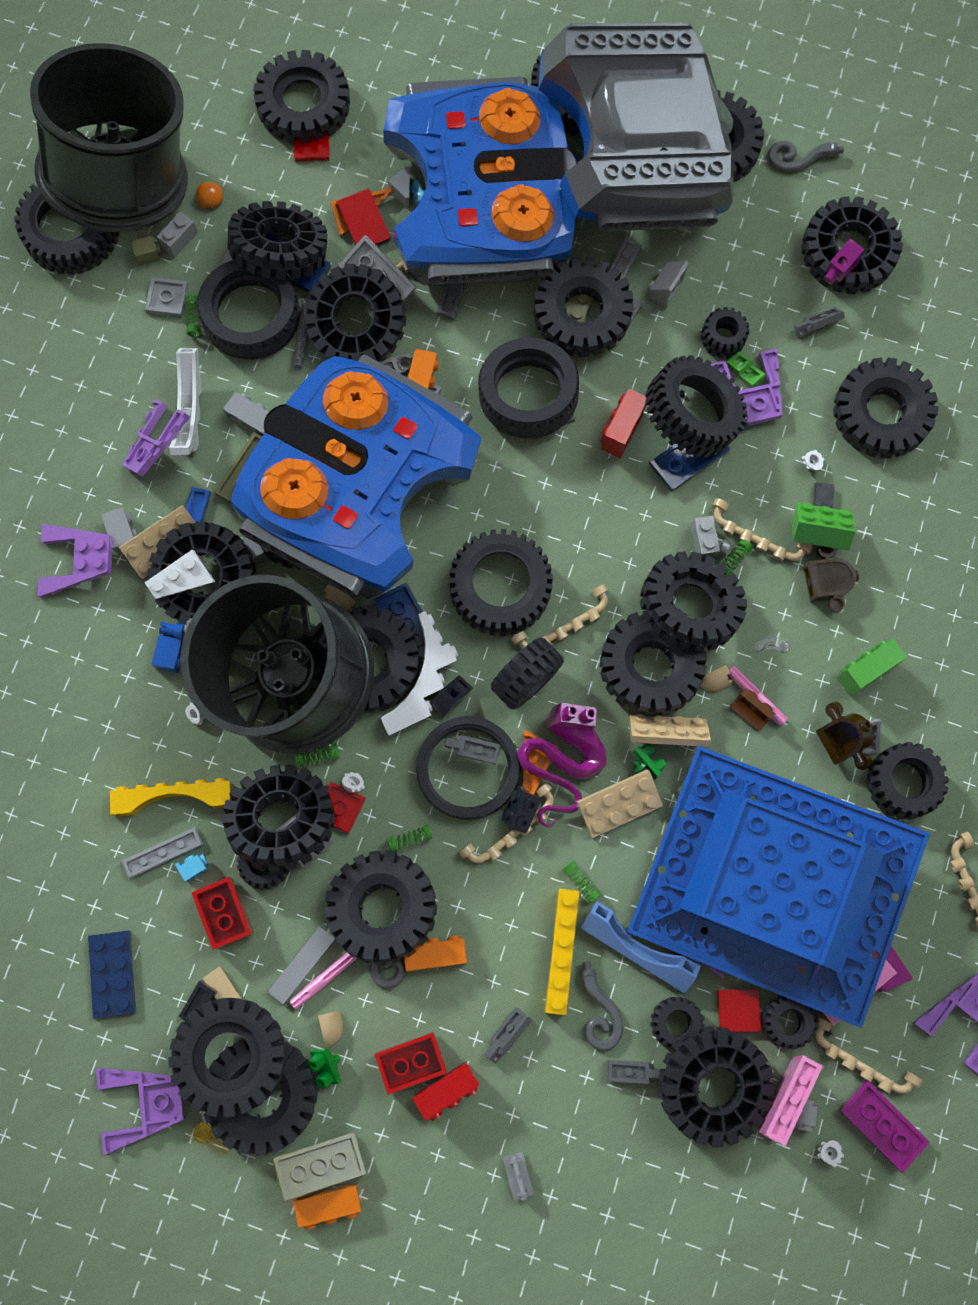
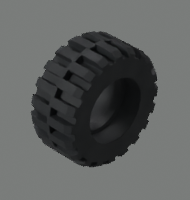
M539 637L519 651L493 679V682H491V690L509 709H518L539 692L559 671L564 663L563 656L545 638Z
M912 742L895 744L874 758L875 761L869 767L871 772L867 774V780L870 781V784L867 787L868 791L873 792L871 798L873 802L877 800L879 803L877 807L881 811L887 810L886 814L891 817L896 815L897 819L908 818L910 820L924 816L937 809V805L942 804L945 799L943 795L948 792V787L945 784L949 782V777L944 774L947 771L945 765L941 766L939 762L942 759L938 755L934 756L932 754L934 751L930 748L923 749L924 746L917 743L913 745ZM898 764H908L920 774L923 786L921 794L917 798H906L895 789L892 773L894 767Z

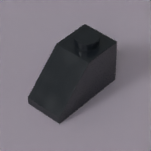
M459 675L438 693L430 705L436 712L445 717L473 687Z

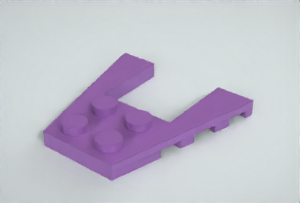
M777 349L760 352L759 354L768 384L738 392V394H743L745 399L742 402L747 404V408L744 410L748 412V416L745 418L747 419L746 426L781 419L782 417ZM726 361L711 364L712 367L716 364L720 366L719 371L722 373L725 370L728 373L726 377L728 379L731 378Z
M156 399L153 400L155 406L152 413L148 412L145 420H147L143 430L139 429L138 442L136 445L132 444L123 462V466L142 477L149 471L153 463L191 417L177 409L158 440L150 438V433L167 408V405Z
M42 524L41 542L43 544L75 541L73 575L39 578L37 597L46 598V595L57 594L68 587H76L82 582H90L111 574L113 537L107 534Z
M978 972L913 1023L932 1037L955 1005L978 1023ZM978 1043L963 1062L976 1074H978Z
M96 1068L98 1090L138 1083L142 1126L101 1133L103 1155L185 1119L184 1100L178 1094L180 1090L177 1085H173L171 1075Z

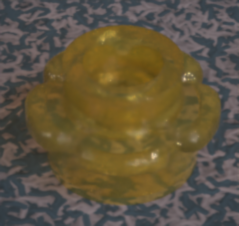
M205 1122L196 1125L193 1132L195 1140L199 1143L211 1141L213 1134L210 1130L212 1127Z

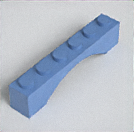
M597 901L580 927L588 934L684 994L697 978L700 965L684 955L662 953L641 944L622 927L612 910Z

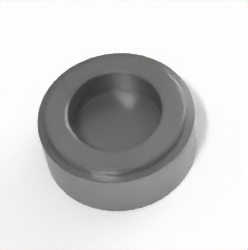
M723 540L718 557L724 559L731 541Z

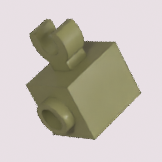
M144 229L136 230L138 239L131 242L138 264L143 265L159 261L158 253L161 252L159 242H155L152 235L146 237Z

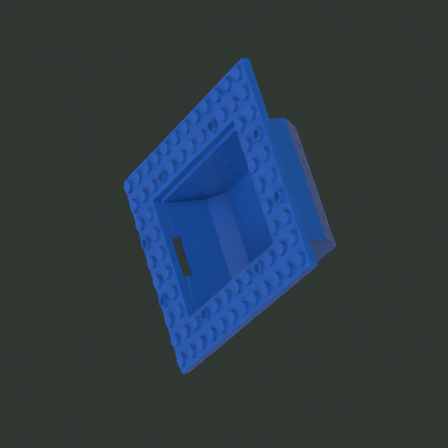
M698 746L627 932L862 1028L930 833ZM756 796L757 801L750 799V797ZM681 811H685L687 813V816L685 818H681L679 816V813ZM848 832L852 833L853 838L846 836ZM660 866L665 867V873L660 874L658 868ZM893 893L898 894L899 899L897 901L892 899ZM702 927L708 928L706 935L701 933L700 929ZM873 951L878 952L879 956L877 959L871 957ZM799 966H803L805 968V972L803 974L798 973Z

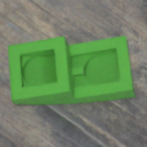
M740 351L726 361L727 366L750 388L758 386L766 379V374L753 366L752 360Z

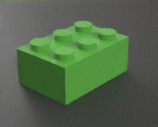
M796 503L791 520L793 541L850 550L856 532L852 512L846 509H831L828 506L820 507L809 503Z
M894 639L889 642L883 640L872 650H868L857 660L850 662L840 670L841 675L837 679L851 697L897 666L907 656Z

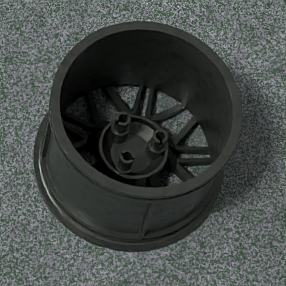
M92 43L77 45L64 49L46 59L36 70L30 86L31 107L36 119L39 151L34 166L35 180L44 200L63 217L79 225L101 231L123 232L143 229L171 215L183 201L188 185L187 168L180 152V126L183 120L184 100L181 87L175 76L161 62L148 54L116 44ZM103 124H107L108 133H101ZM97 125L95 136L90 139L77 130L81 127ZM119 125L131 127L139 131L128 139L122 136Z
M254 575L240 578L224 585L211 594L198 608L187 627L183 639L181 672L185 689L192 703L215 726L225 731L245 736L263 748L280 753L299 754L328 746L343 736L357 722L368 703L372 691L374 658L365 631L346 609L329 599L314 595L292 580L273 575ZM293 605H300L304 634L295 640L286 639ZM285 606L277 634L263 615ZM307 606L314 607L321 619V622L313 631H311ZM258 618L262 620L274 637L272 644L269 643L256 622ZM253 624L265 646L237 644L246 629ZM324 628L325 633L320 638V640L312 643V641ZM234 649L258 651L256 655L259 661L258 669L253 671L231 659ZM328 650L326 668L317 667L315 657L321 652ZM230 664L254 678L230 689ZM316 675L323 677L321 683L315 680ZM259 682L257 689L232 698L231 694ZM310 687L316 689L312 698L304 705L301 695L306 693ZM270 693L276 696L278 710L262 727L253 728L267 695ZM257 695L247 721H245L234 703ZM290 703L295 709L293 716H290ZM284 716V721L277 723Z

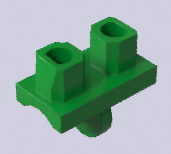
M650 743L642 747L638 746L633 752L637 757L632 762L637 768L633 773L636 775L646 768L650 771L652 777L656 779L662 774L667 763L661 757L653 763L649 756L655 752V749Z
M314 1048L310 1051L312 1058L308 1061V1065L312 1071H318L319 1073L315 1080L317 1087L326 1088L329 1085H338L342 1081L337 1064L341 1061L340 1056L337 1054L332 1055L329 1048L322 1050Z

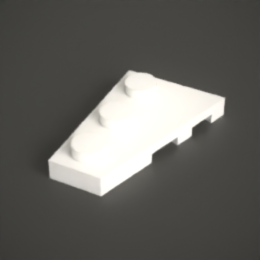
M191 550L146 581L145 584L155 599H159L216 581L196 552Z

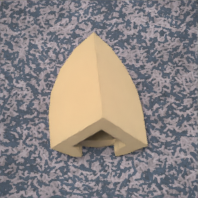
M329 584L324 590L327 593L323 598L337 603L346 610L351 609L356 604L349 595Z
M727 665L705 675L700 688L708 692H718L732 686V680L727 676L730 674Z
M340 1011L318 1016L322 1036L327 1048L335 1045L342 1035L343 1022Z

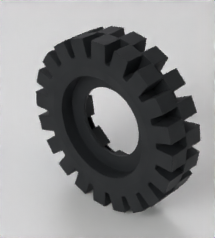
M296 50L287 52L288 60H285L282 54L274 57L275 65L268 61L263 66L264 72L259 71L256 77L257 83H254L253 91L258 116L269 133L273 131L274 136L280 140L286 135L287 142L294 143L296 138L300 137L301 143L310 142V136H314L317 141L324 138L323 132L326 131L331 136L336 132V126L341 128L345 122L344 116L348 117L350 94L347 78L344 76V71L340 65L336 67V61L330 57L325 60L324 54L315 52L313 58H311L310 50H301V57L297 58ZM310 81L318 86L321 91V99L313 109L304 112L294 111L284 103V91L291 83H306Z
M686 551L677 552L675 556L669 554L664 556L662 561L659 560L650 570L640 592L642 597L640 606L641 610H646L643 615L646 622L655 621L651 629L657 635L665 631L667 634L663 640L671 645L675 639H678V648L688 650L691 644L694 652H703L706 647L708 651L717 649L719 645H725L736 633L745 618L746 612L744 611L747 608V599H742L745 595L743 586H736L739 581L736 575L733 573L725 576L729 568L723 563L714 568L713 565L716 559L707 555L705 560L701 562V553L691 552L690 556L687 557ZM683 585H694L703 589L712 600L713 608L711 614L705 618L692 619L687 617L688 615L685 612L676 608L673 602L674 591Z
M220 998L206 1002L198 1009L191 1011L186 1016L187 1019L181 1022L176 1029L177 1035L172 1039L169 1050H172L171 1057H168L169 1068H172L173 1075L170 1077L173 1085H177L179 1088L178 1094L184 1101L188 1100L192 1108L199 1112L204 1111L206 1115L233 1117L255 1109L269 1098L283 1077V1069L287 1061L285 1036H282L281 1027L277 1020L272 1018V1014L257 1003L241 998ZM229 1032L238 1034L247 1041L251 1050V1061L243 1075L237 1079L225 1081L214 1077L209 1072L205 1063V1053L209 1043L216 1036Z

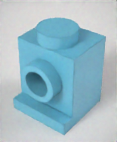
M193 854L184 860V864L179 862L175 864L182 878L187 883L209 871L207 867L209 862L204 854L200 856Z

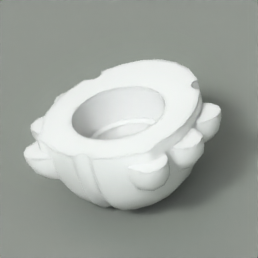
M817 450L810 451L802 457L803 465L806 466V469L818 471L823 467L824 458L821 457V453H818Z
M190 702V705L185 709L186 716L193 724L201 725L205 717Z
M350 772V774H344L342 786L345 790L354 793L360 792L361 789L365 788L363 785L364 781L359 773Z
M833 1140L828 1141V1143L822 1142V1147L818 1148L820 1152L817 1155L818 1158L836 1167L837 1163H841V1158L844 1157L840 1144Z

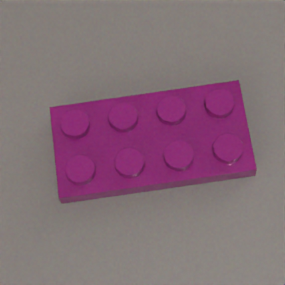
M865 1080L839 1109L901 1173L910 1166L930 1143L868 1080Z

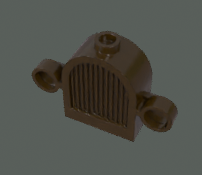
M819 546L817 555L821 560L808 561L803 567L810 603L830 600L828 603L829 610L833 613H839L845 607L842 597L859 580V574L848 561L841 558H830L834 552L833 548Z
M836 701L829 703L825 711L832 722L816 730V733L832 762L836 765L853 757L855 766L858 769L865 770L871 767V756L867 753H862V751L867 749L872 742V724L859 714L850 713L842 716V705Z

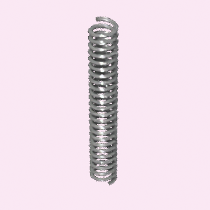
M305 300L301 305V315L292 367L296 370H300L303 367L305 343H307L306 338L308 334L304 331L308 330V325L304 324L305 321H303L305 320L303 318L304 314H307L304 312H308L305 308Z

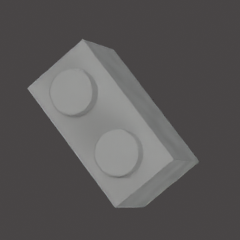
M179 212L157 236L161 248L175 258L198 232L194 221L182 212Z
M123 507L101 514L107 534L113 537L112 549L117 554L122 552L119 549L121 545L138 535L136 529H132L131 523H133V518L130 512H126Z
M713 516L694 518L691 529L696 552L701 553V560H705L707 555L716 558L720 549Z

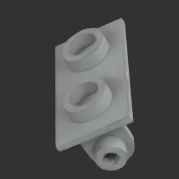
M523 1152L503 1157L514 1201L518 1199L524 1200L528 1196L534 1195Z

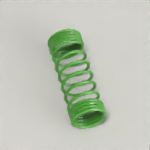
M188 295L186 297V334L190 337L201 335V326L198 325L201 323L199 321L200 318H189L192 316L199 317L198 314H190V312H198V310L189 309L197 307V295ZM190 321H199V323H190Z
M742 539L738 546L735 547V550H732V553L722 563L726 562L730 568L735 569L734 565L739 566L738 562H742L741 558H745L742 553L748 555L752 551L753 546L747 540ZM733 551H736V553H737L740 557H738L737 555L733 554ZM730 568L726 572L725 576L731 575L732 570Z
M338 745L328 746L329 757L325 747H323L324 759L320 749H318L319 761L315 751H313V760L310 752H307L308 762L304 753L295 754L297 767L304 766V759L307 765L310 764V759L314 764L315 758L320 763V756L325 762V754L329 761L331 755L334 760L340 758Z
M425 824L422 826L424 833L419 827V835L413 829L414 838L411 832L408 831L409 840L406 834L403 833L404 842L398 834L399 844L394 836L387 839L391 851L398 852L396 844L402 850L401 842L407 848L406 839L412 847L411 837L417 845L416 835L422 843L421 833L426 841L431 838L433 839L429 825Z
M573 860L562 871L565 874L568 873L567 877L576 873L571 878V881L578 878L574 885L582 882L578 890L586 886L581 894L590 890L585 895V898L591 904L601 893L595 890L589 894L595 886L585 890L592 881L584 884L588 877L579 881L584 873L575 877L581 871L580 868L571 873L578 865Z

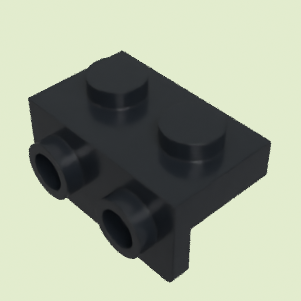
M517 785L510 795L508 807L503 811L502 821L510 829L526 834L541 802V797L531 794L524 787Z

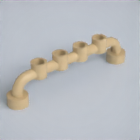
M716 498L712 505L715 508L714 519L720 526L724 527L722 531L725 534L732 536L736 533L740 535V541L745 539L749 543L751 541L756 543L757 550L766 553L767 550L774 552L773 557L779 561H783L784 558L791 561L800 560L805 554L809 555L813 549L811 544L799 542L796 547L798 552L791 553L786 548L771 543L770 540L759 537L752 531L743 529L732 521L723 519L721 512H726L729 507L726 501Z
M605 584L592 591L595 598H600L598 606L591 608L542 638H545L550 644L556 638L558 641H561L568 637L566 632L572 629L576 632L584 627L583 623L589 620L592 623L600 618L599 613L608 604L606 596L608 589ZM524 631L511 638L514 645L519 644L522 649L528 645L525 641L528 637Z
M548 782L535 791L538 796H544L546 799L545 804L541 808L546 805H553V796L550 792L552 787ZM539 808V809L536 811V813H535V815H534V818H533V820H532V822H531V825H532L533 823H535L536 821H537L538 824H540V823L538 822L537 813L539 812V810H540L541 808ZM546 811V812L543 813V815H542L543 821L548 817V816L546 815V813H547L548 811ZM531 825L526 834H528L532 830ZM512 830L481 855L473 853L475 848L471 843L463 848L459 854L463 859L467 857L474 863H483L489 858L494 861L502 854L499 850L504 846L509 849L517 842L515 838L518 835L522 834L525 836L526 834Z
M964 832L959 834L960 839L952 845L953 861H950V866L954 873H960L962 879L958 880L959 887L962 891L967 890L970 898L966 899L967 905L971 911L975 909L978 915V894L975 890V884L968 874L964 859L959 853L962 846L965 849L974 846L970 833ZM978 917L974 918V921L976 926L978 927Z
M820 1016L817 1017L815 1023L818 1026L815 1031V1037L818 1044L826 1049L824 1052L826 1055L833 1059H836V1057L844 1060L842 1063L844 1066L852 1071L854 1068L862 1071L860 1076L870 1082L872 1079L880 1082L878 1087L888 1093L892 1090L899 1094H906L915 1085L920 1087L923 1080L909 1071L904 1077L907 1083L905 1085H898L827 1041L823 1033L825 1030L829 1032L833 1024Z

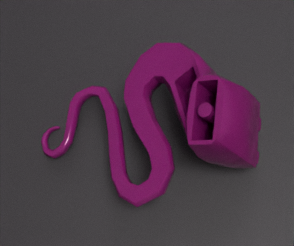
M561 702L552 707L546 717V729L579 750L585 757L583 763H575L550 742L539 737L524 740L517 752L521 766L530 774L566 788L575 795V803L572 807L546 805L537 813L538 822L545 827L553 826L556 822V817L553 823L546 824L542 819L544 812L574 813L579 808L577 801L582 799V793L571 782L536 767L529 761L528 753L532 750L543 752L558 768L575 779L584 781L599 775L606 766L607 760L606 749L594 729L596 727L597 708Z

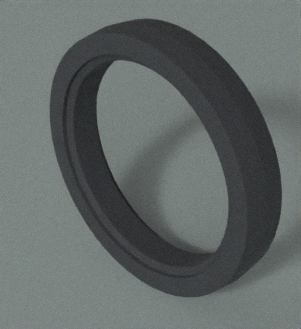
M464 716L453 718L440 724L427 736L418 754L416 772L420 789L432 806L450 817L472 820L489 816L508 802L519 780L520 762L512 740L503 729L486 719ZM460 730H477L491 736L501 745L508 763V775L501 791L489 802L475 807L457 806L443 799L433 788L428 774L429 759L435 746L447 735Z

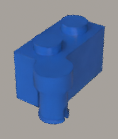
M161 622L160 626L162 627H159V634L163 635L158 637L151 664L155 669L178 673L179 668H181V650L185 636V624L177 623L175 625Z

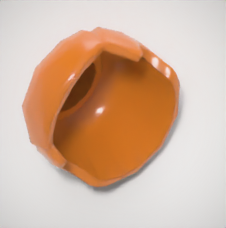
M215 182L201 183L195 195L196 202L202 209L207 207L215 209L216 206L222 203L224 197L222 188Z

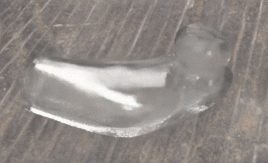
M768 635L755 642L753 647L756 652L775 649L785 654L789 652L791 644L786 639Z

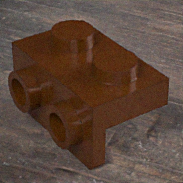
M746 688L730 705L731 710L758 732L776 714L769 704L761 702L755 692Z

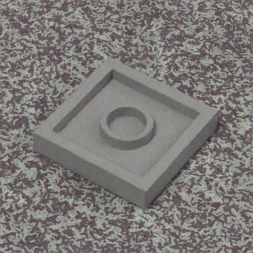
M151 277L145 307L146 313L182 317L188 290L187 281Z

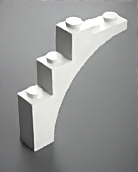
M179 348L176 352L178 380L177 409L191 416L170 444V455H176V457H186L196 451L199 446L197 423L200 420L199 395L202 389L198 348Z
M426 611L418 614L424 638V661L421 673L406 699L393 711L380 718L388 736L431 716L432 707L429 701H424L423 698L443 689V684H445L442 674H438L436 670L457 661L458 653L454 645L450 646L449 643L441 645L443 639L439 631L435 632L432 626L435 622L431 614L427 615Z

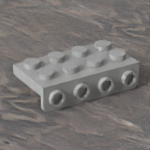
M365 235L344 260L336 264L340 268H344L345 264H355L356 266L363 264L372 269H377L398 288L401 293V299L404 302L417 288Z

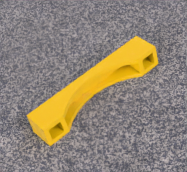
M227 778L215 779V782L208 783L207 780H196L195 784L180 781L172 786H168L167 783H158L156 787L136 785V789H128L126 786L116 787V790L110 791V815L114 817L136 815L150 803L173 796L195 798L214 809L223 808L225 801L231 800L229 793L233 789V784L227 781Z
M559 889L557 892L545 1013L566 1015L579 891Z

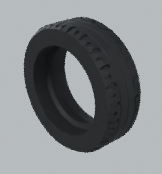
M236 259L220 265L207 276L200 288L197 299L198 315L208 339L220 351L239 359H260L281 350L294 336L300 320V307L296 290L287 274L286 280H277L276 273H272L270 279L261 277V270L256 274H252L247 271V266L241 268L236 264ZM255 285L273 291L279 299L280 310L276 318L263 329L254 332H237L225 327L220 321L218 314L219 306L223 299L235 289Z
M519 338L500 345L488 355L480 369L478 388L482 411L494 427L510 436L530 439L554 433L569 421L577 407L579 374L573 359L560 346L539 338ZM534 366L547 370L557 378L560 383V393L554 402L544 408L520 410L509 406L499 397L497 390L498 382L506 373L513 369Z

